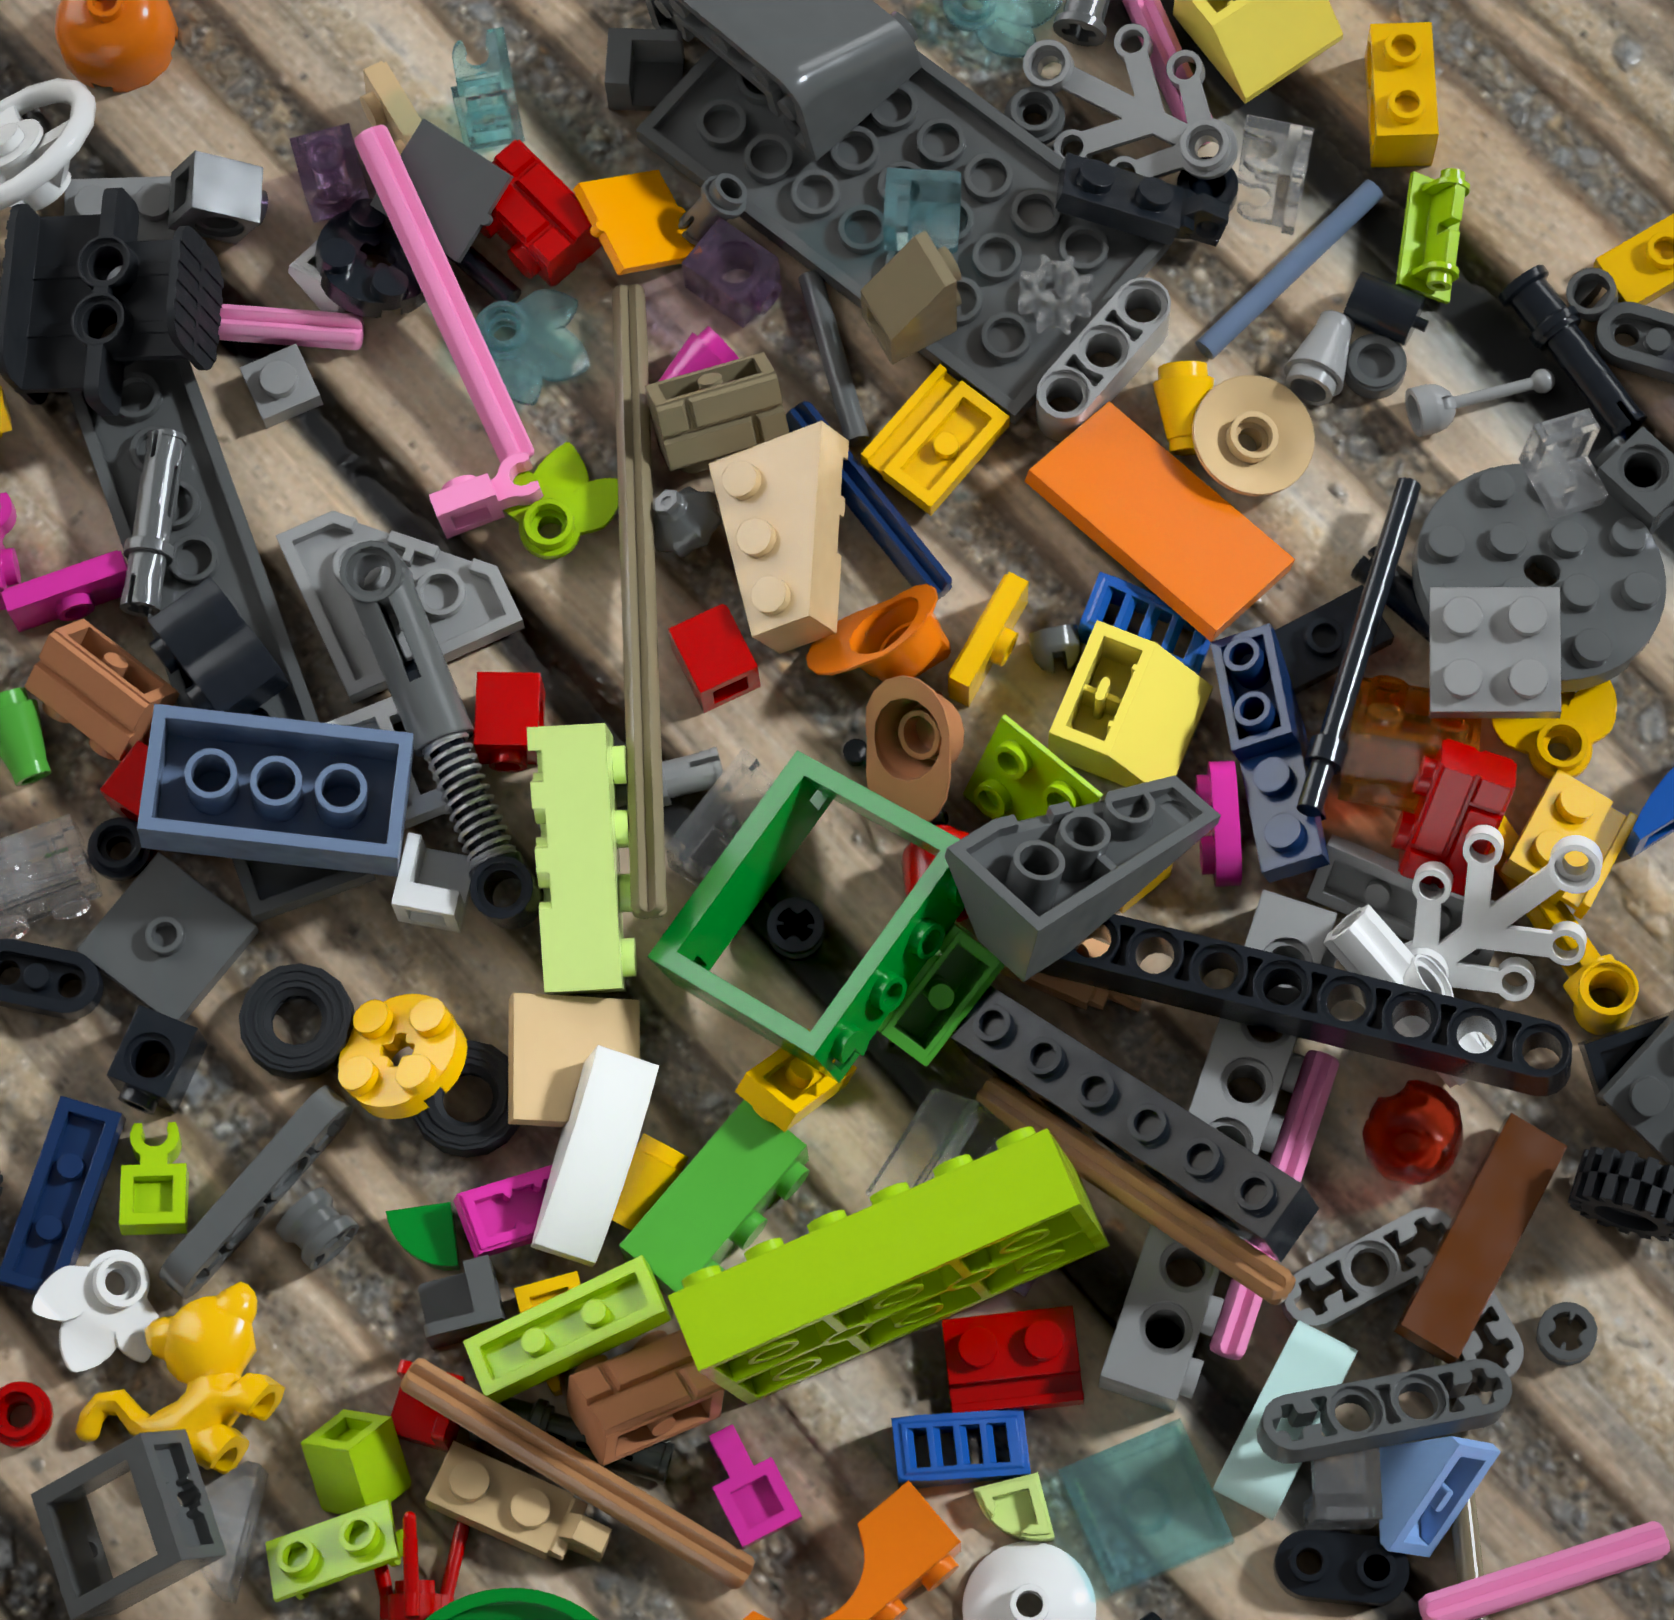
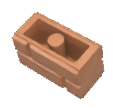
M84 618L54 629L49 634L39 655L40 661L34 665L24 686L26 690L42 701V709L49 717L62 723L72 724L90 738L89 745L93 751L104 758L118 760L119 762L124 759L138 740L147 746L149 745L154 704L174 706L180 694L178 690Z
M659 1330L645 1335L634 1345L632 1350L611 1359L606 1355H598L581 1363L576 1368L574 1374L569 1376L566 1405L568 1413L581 1435H585L586 1443L597 1462L605 1466L720 1417L725 1389L698 1372L682 1330L669 1335L665 1331Z

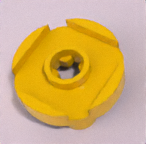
M404 994L389 998L384 1002L377 999L369 1000L362 1004L353 1016L351 1035L348 1043L339 1055L338 1080L348 1094L373 1116L383 1119L411 1117L429 1108L424 1100L433 1096L440 1087L447 1093L456 1083L466 1061L467 1040L462 1029L456 1023L453 1014L437 998L422 994ZM409 1046L414 1050L412 1055L403 1056L399 1065L394 1066L392 1059L401 1049Z

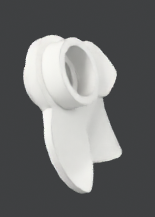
M110 1250L95 1257L88 1267H62L52 1273L36 1292L31 1310L34 1314L45 1319L62 1322L59 1330L60 1351L67 1368L71 1372L86 1371L100 1365L117 1348L127 1357L140 1363H145L152 1354L146 1345L144 1329L153 1320L158 1319L159 1316L146 1298L150 1287L148 1270L140 1258L133 1253L125 1250ZM109 1272H116L123 1277L125 1288L121 1295H113L107 1290L105 1279Z

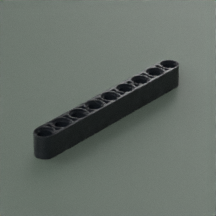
M1113 914L1071 952L1038 972L1532 1096L1546 1097L1558 1093L1566 1086L1571 1076L1572 1042L1569 1034L1560 1025L1551 1021ZM1091 938H1102L1110 943L1108 950L1095 958H1086L1077 952L1079 946L1085 940ZM1154 953H1163L1173 959L1171 966L1158 974L1148 973L1139 966L1148 955ZM1216 969H1227L1237 976L1234 983L1224 989H1212L1203 983L1205 976ZM1281 984L1294 986L1301 992L1298 999L1287 1005H1276L1270 1002L1266 996L1273 987ZM1344 1000L1356 1001L1365 1008L1363 1014L1352 1021H1341L1335 1018L1330 1011L1335 1004ZM1407 1016H1418L1430 1025L1425 1033L1417 1037L1403 1036L1395 1030L1394 1026L1400 1019ZM1483 1032L1494 1040V1045L1486 1052L1470 1053L1460 1046L1459 1041L1468 1033ZM1547 1048L1554 1051L1560 1060L1554 1067L1541 1070L1531 1067L1524 1060V1056L1530 1050Z

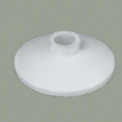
M1023 1541L998 1548L977 1565L966 1584L962 1613L963 1620H1095L1096 1600L1092 1584L1086 1572L1073 1557L1063 1550L1046 1543ZM1024 1594H1035L1041 1599L1043 1608L1038 1615L1025 1617L1019 1613L1016 1603Z

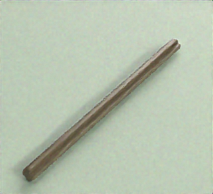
M620 284L612 291L630 890L631 908L634 917L639 919H655L666 914L667 896L650 410L644 388L645 385H649L647 314L644 288L638 284Z

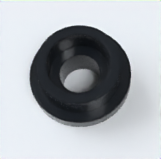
M124 817L112 818L101 823L92 832L87 845V854L93 868L101 876L114 881H124L134 878L148 865L152 849L141 848L137 831L138 822ZM127 842L131 844V852L126 858L115 860L110 857L111 849L117 843Z

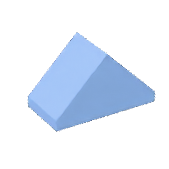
M1454 1436L1376 1448L1380 1543L1390 1552L1430 1558L1501 1451L1492 1443Z

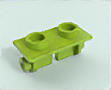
M1446 168L1441 171L1440 178L1437 179L1413 171L1410 173L1395 285L1444 304L1450 303L1452 282L1459 278V268L1456 266L1460 237L1459 226L1460 221H1462L1464 198L1470 192V184L1465 180L1464 171L1456 168Z
M386 1499L265 1542L274 1601L277 1603L294 1596L302 1600L308 1598L309 1592L345 1580V1578L359 1575L387 1564L391 1567L399 1566L401 1564V1557H403V1529L395 1531L390 1500Z

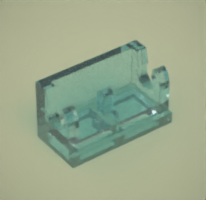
M504 27L487 30L485 47L489 57L481 65H472L466 61L467 52L461 40L457 41L453 47L452 59L457 86L451 87L452 97L463 144L472 150L510 144L515 139H520L522 142L525 141Z

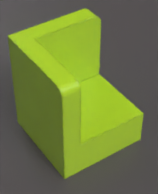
M343 1409L301 1442L320 1506L325 1512L343 1515L386 1499L392 1502L411 1486V1478L391 1416Z

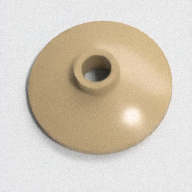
M1242 375L1222 381L1202 399L1193 419V444L1201 465L1215 481L1239 494L1268 496L1287 489L1303 475L1313 456L1315 434L1313 423L1306 407L1290 389L1270 378ZM1245 434L1252 437L1256 443V451L1251 452L1243 448L1238 441V435Z

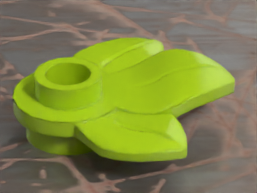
M565 442L544 458L534 474L526 471L519 473L514 478L513 483L519 486L538 480L544 496L531 505H517L503 511L519 523L520 539L529 553L542 559H558L569 554L577 546L581 535L602 530L614 519L619 509L618 479L602 478L590 481L581 456L570 442ZM554 523L559 525L562 530L557 537L547 539L539 534L541 528L546 524Z

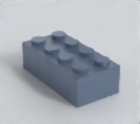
M154 704L137 824L141 848L397 877L400 868L413 763V733Z

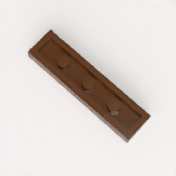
M1509 1114L1495 1136L1393 1332L1447 1364L1455 1363L1459 1359L1568 1147L1567 1145L1515 1114Z

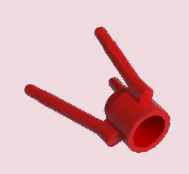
M412 1511L404 1513V1580L395 1581V1594L388 1564L374 1569L380 1596V1620H425L435 1611L454 1601V1593L470 1530L468 1525L459 1521L455 1525L440 1591L435 1593V1580H419L416 1515Z

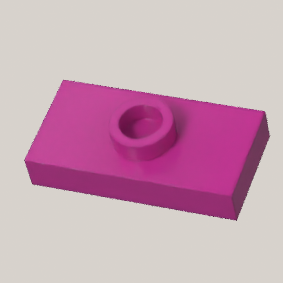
M115 550L6 588L1 594L7 612L19 633L57 619L61 621H74L91 614L95 606L122 597L128 564L121 550Z
M552 1165L456 1195L453 1201L474 1258L484 1255L492 1256L532 1243Z

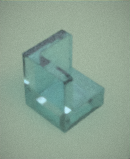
M887 168L883 216L884 250L900 251L915 235L926 230L937 249L946 246L951 254L956 253L959 244L961 173L946 170Z

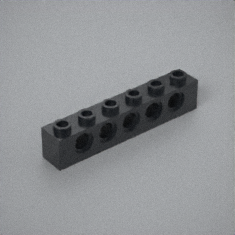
M992 986L987 988L951 1036L973 1064L993 1077L1000 1078L1279 1262L1283 1261L1319 1210V1207L1302 1183Z

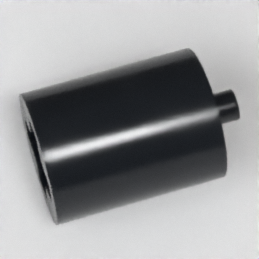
M1362 271L1356 281L1343 313L1354 322L1355 326L1385 336L1403 346L1407 345L1414 329L1425 332L1429 324L1428 320L1420 317L1426 297Z

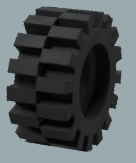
M1590 1147V1150L1585 1149L1582 1153L1568 1199L1570 1207L1573 1210L1581 1211L1580 1215L1587 1219H1597V1224L1605 1227H1617L1619 1232L1628 1235L1630 1232H1634L1640 1238L1651 1239L1654 1236L1660 1241L1674 1240V1166H1663L1659 1164L1660 1160L1650 1156L1644 1159L1638 1157L1636 1152L1628 1150L1624 1154L1611 1147H1605V1150L1599 1147Z

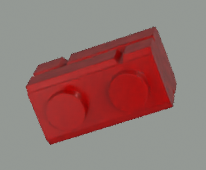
M515 139L498 153L492 162L514 177L491 213L493 217L492 224L490 226H483L480 232L487 238H491L497 233L511 247L507 250V254L512 263L524 276L532 279L538 274L550 287H555L575 270L578 263H583L602 244L598 238L590 233L592 225L575 193L520 139Z
M1449 738L1442 740L1435 759L1427 756L1423 757L1412 788V793L1420 795L1414 813L1402 810L1391 840V847L1400 850L1398 872L1402 876L1414 879L1416 870L1423 863L1429 861L1441 862L1453 874L1451 892L1462 896L1465 895L1468 863L1463 856L1465 837L1470 829L1478 825H1490L1497 830L1499 829L1516 788L1517 764L1513 759L1486 750L1480 752L1476 747ZM1479 839L1472 843V847L1477 853L1482 855L1489 854L1492 846L1490 841ZM1427 876L1421 880L1422 883L1428 885L1435 883L1440 889L1444 888L1442 880L1438 877Z

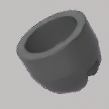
M1583 269L1577 272L1567 285L1566 296L1569 306H1574L1580 313L1579 318L1588 322L1599 321L1600 316L1609 311L1618 302V291L1615 281L1608 272L1602 269ZM1602 287L1607 290L1592 308H1586L1593 302Z
M1077 625L1054 626L1032 632L1028 635L1031 654L1035 663L1042 670L1055 673L1054 659L1063 657L1067 671L1071 670L1078 663L1081 655V641Z

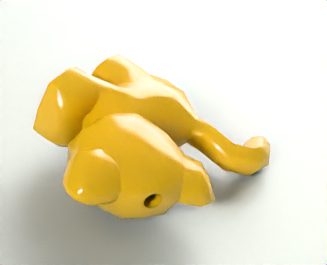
M240 1281L224 1289L216 1296H206L189 1302L181 1307L174 1316L153 1320L144 1329L146 1345L154 1356L166 1361L167 1369L178 1381L187 1384L186 1392L177 1401L158 1410L152 1416L144 1411L125 1389L98 1392L80 1412L75 1430L78 1438L86 1443L96 1441L102 1424L108 1415L117 1416L132 1436H136L139 1433L186 1429L197 1464L206 1470L213 1469L226 1476L237 1467L249 1447V1440L239 1430L233 1428V1424L240 1415H249L261 1421L267 1420L280 1404L285 1391V1387L267 1375L246 1373L242 1376L244 1369L257 1351L252 1323L257 1314L258 1300L250 1285Z

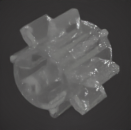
M1044 254L1041 255L1040 267H1038L1034 274L1021 271L1019 287L1027 293L1018 298L1019 314L1033 312L1037 320L1038 333H1042L1046 327L1061 328L1067 335L1070 334L1071 322L1076 315L1090 317L1092 302L1084 295L1092 291L1093 277L1092 275L1078 276L1077 271L1074 269L1073 256L1070 255L1064 262L1059 260L1050 261ZM1050 290H1055L1056 294L1061 299H1056L1055 295Z

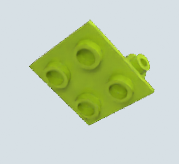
M1006 714L1001 717L963 793L986 816L996 819L1014 814L1017 821L1046 815L1050 805L1068 801L1070 806L1075 808L1099 802L1104 795Z

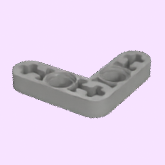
M1422 1207L1413 1210L1297 1271L1293 1275L1296 1279L1295 1286L1281 1304L1285 1317L1294 1327L1299 1320L1320 1331L1413 1282L1418 1286L1433 1255L1426 1247H1420L1407 1254L1404 1262L1411 1269L1403 1272L1397 1252L1385 1240L1394 1237L1398 1250L1414 1240L1417 1234L1416 1225L1422 1224L1428 1232L1439 1229L1444 1236L1452 1219L1447 1213L1437 1208ZM1443 1236L1439 1239V1242H1438V1244H1437V1247H1438V1245L1440 1244V1242H1441ZM1365 1252L1381 1256L1388 1267L1387 1279L1374 1287L1358 1283L1351 1272V1262L1356 1256ZM1337 1267L1343 1288L1354 1299L1344 1302L1342 1290H1339L1324 1300L1322 1305L1323 1314L1316 1316L1311 1308H1305L1300 1311L1295 1305L1300 1300L1302 1294L1300 1286L1308 1284L1313 1292H1317L1332 1285L1335 1277L1328 1270ZM1493 1291L1479 1320L1485 1313H1489L1494 1320L1486 1323L1483 1331L1493 1346L1504 1343L1508 1347L1509 1351L1502 1362L1504 1370L1511 1379L1515 1376L1523 1361L1524 1346L1518 1332ZM1475 1329L1460 1355L1461 1361L1476 1359L1483 1348Z

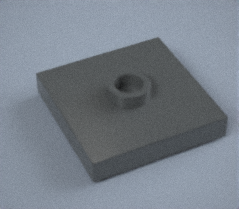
M158 852L76 950L87 956L98 970L149 1009L185 1022L257 936L259 930L256 925Z

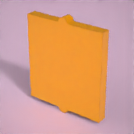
M659 169L580 182L574 187L573 191L592 225L590 233L600 240L617 275L693 262L703 255L699 246L689 243L682 236V233L689 226L685 229H679L678 223L686 211L684 208L678 207Z

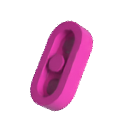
M1235 761L1208 762L1206 775H1196V794L1218 812L1221 817L1219 823L1210 830V836H1204L1199 841L1201 874H1213L1215 887L1241 886L1242 849Z

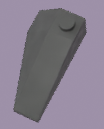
M1174 775L1108 791L1104 801L1072 808L1069 802L1066 801L1050 805L1046 815L1017 821L1014 814L993 819L947 847L945 859L978 941L1024 982L1071 952L1219 823L1221 815Z

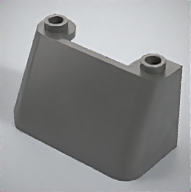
M645 0L652 24L656 29L679 30L682 32V38L687 42L696 36L766 95L769 109L778 118L784 114L790 120H795L801 129V132L794 137L795 144L816 162L921 68L918 51L914 43L918 39V35L912 24L896 11L891 14L887 13L873 0Z

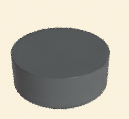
M1376 333L1367 334L1356 339L1349 346L1345 381L1349 388L1359 396L1368 399H1382L1392 395L1403 383L1407 368V358L1403 348L1398 342Z

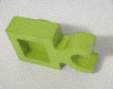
M168 1122L167 1139L159 1146H149L145 1143L142 1123H134L131 1128L130 1142L134 1156L140 1165H121L119 1205L121 1235L187 1234L189 1172L186 1163L172 1164L178 1158L182 1149V1141L176 1122Z

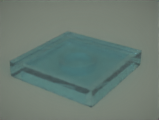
M1180 1418L1058 1469L1060 1480L1111 1596L1234 1544V1538Z

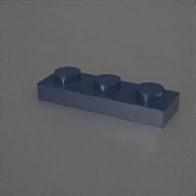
M60 1096L0 1266L1 1285L35 1295L39 1287L52 1273L62 1267L76 1265L126 1121L122 1113Z

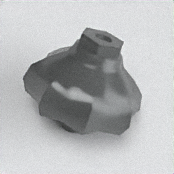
M690 486L679 492L677 490L665 489L655 499V511L657 513L654 515V544L657 550L665 553L673 552L679 557L685 558L695 549L708 546L712 533L722 523L717 511L718 501L716 495L710 491H697Z

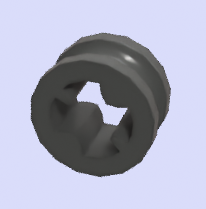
M1562 1302L1552 1305L1543 1313L1538 1323L1536 1340L1540 1351L1548 1360L1558 1365L1571 1366L1581 1363L1590 1355L1597 1341L1598 1328L1594 1317L1585 1307L1577 1303ZM1567 1317L1569 1326L1573 1320L1580 1323L1584 1330L1577 1339L1578 1349L1568 1351L1565 1350V1342L1558 1348L1550 1341V1337L1556 1330L1554 1320Z

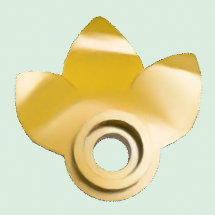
M1608 680L1605 683L1579 690L1576 693L1575 691L1561 693L1560 718H1491V721L1499 739L1507 747L1528 754L1532 766L1539 774L1551 779L1555 772L1560 769L1576 778L1584 772L1591 760L1592 745L1606 737L1613 729L1617 712L1616 693L1611 681ZM1553 743H1562L1569 748L1571 756L1564 760L1555 759L1550 755L1548 746Z

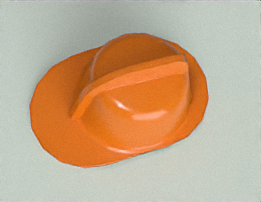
M929 584L916 585L887 601L857 611L837 621L836 634L814 641L806 656L808 668L817 675L832 676L860 667L866 673L882 682L886 679L902 675L914 678L947 659L951 653L950 642L933 613L938 600L937 590Z

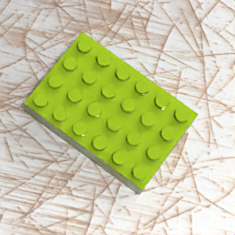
M1028 1126L1004 1135L996 1141L998 1150L976 1160H972L970 1154H965L939 1164L933 1169L935 1178L910 1188L907 1182H901L876 1192L870 1197L872 1206L847 1216L845 1210H837L822 1215L807 1225L808 1234L785 1244L782 1238H773L761 1242L744 1253L747 1261L727 1270L721 1271L719 1265L700 1269L686 1276L681 1281L684 1289L668 1295V1298L698 1372L745 1403L751 1404L1110 1245L1079 1173L1051 1132L1046 1128L1036 1133L1033 1126Z

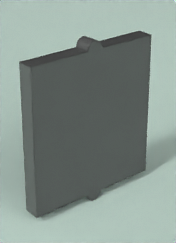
M423 118L400 156L445 255L461 263L482 227L492 224L493 217L491 213L514 176ZM376 194L370 205L387 216L378 194Z

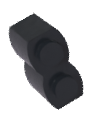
M210 576L148 620L157 635V638L151 641L149 646L170 674L181 668L191 680L193 685L184 690V692L198 709L250 714L290 685L272 655Z

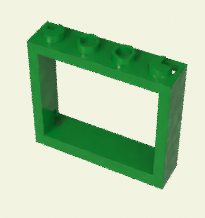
M797 750L647 957L675 985L840 1083L858 1056H864L873 1035L888 1014L901 1004L908 986L926 961L939 951L946 933L965 908L945 859L947 847L960 839ZM835 800L936 857L816 1025L809 1031L713 974L710 970L828 806Z

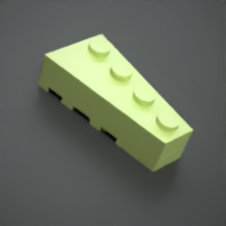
M605 723L526 727L528 751L535 750L537 752L538 772L533 773V781L530 782L535 822L540 824L541 837H536L535 862L539 889L544 891V901L539 902L544 992L549 995L626 992V977L637 976L635 938H624L622 913L632 912L630 874H620L619 848H629L628 809L617 810L616 784H627L625 745L614 746V737Z

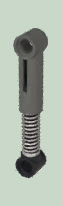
M370 540L358 543L348 550L342 559L339 571L341 584L352 599L407 733H413L415 755L424 757V760L430 762L428 769L435 772L433 780L439 782L437 790L443 793L441 801L447 803L445 811L452 813L449 819L451 822L456 823L454 831L460 833L458 842L464 844L462 852L469 854L466 861L471 868L469 872L471 899L477 909L500 928L514 930L525 927L539 915V902L544 901L543 889H539L537 877L528 869L522 852L516 851V846L511 845V836L503 834L507 826L500 825L499 822L503 816L495 814L499 805L491 804L494 795L486 793L490 785L482 783L486 775L478 773L482 764L474 763L477 754L469 752L473 744L466 743V741L474 735V728L416 591L413 574L396 551L384 542ZM381 566L390 567V578L384 587L375 591L364 589L365 578L371 570ZM396 614L414 659L407 661L389 615ZM506 879H519L522 889L517 901L507 907H496L493 902V893L497 885Z

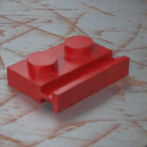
M1073 1305L942 1320L952 1413L1023 1409V1411L1084 1404Z

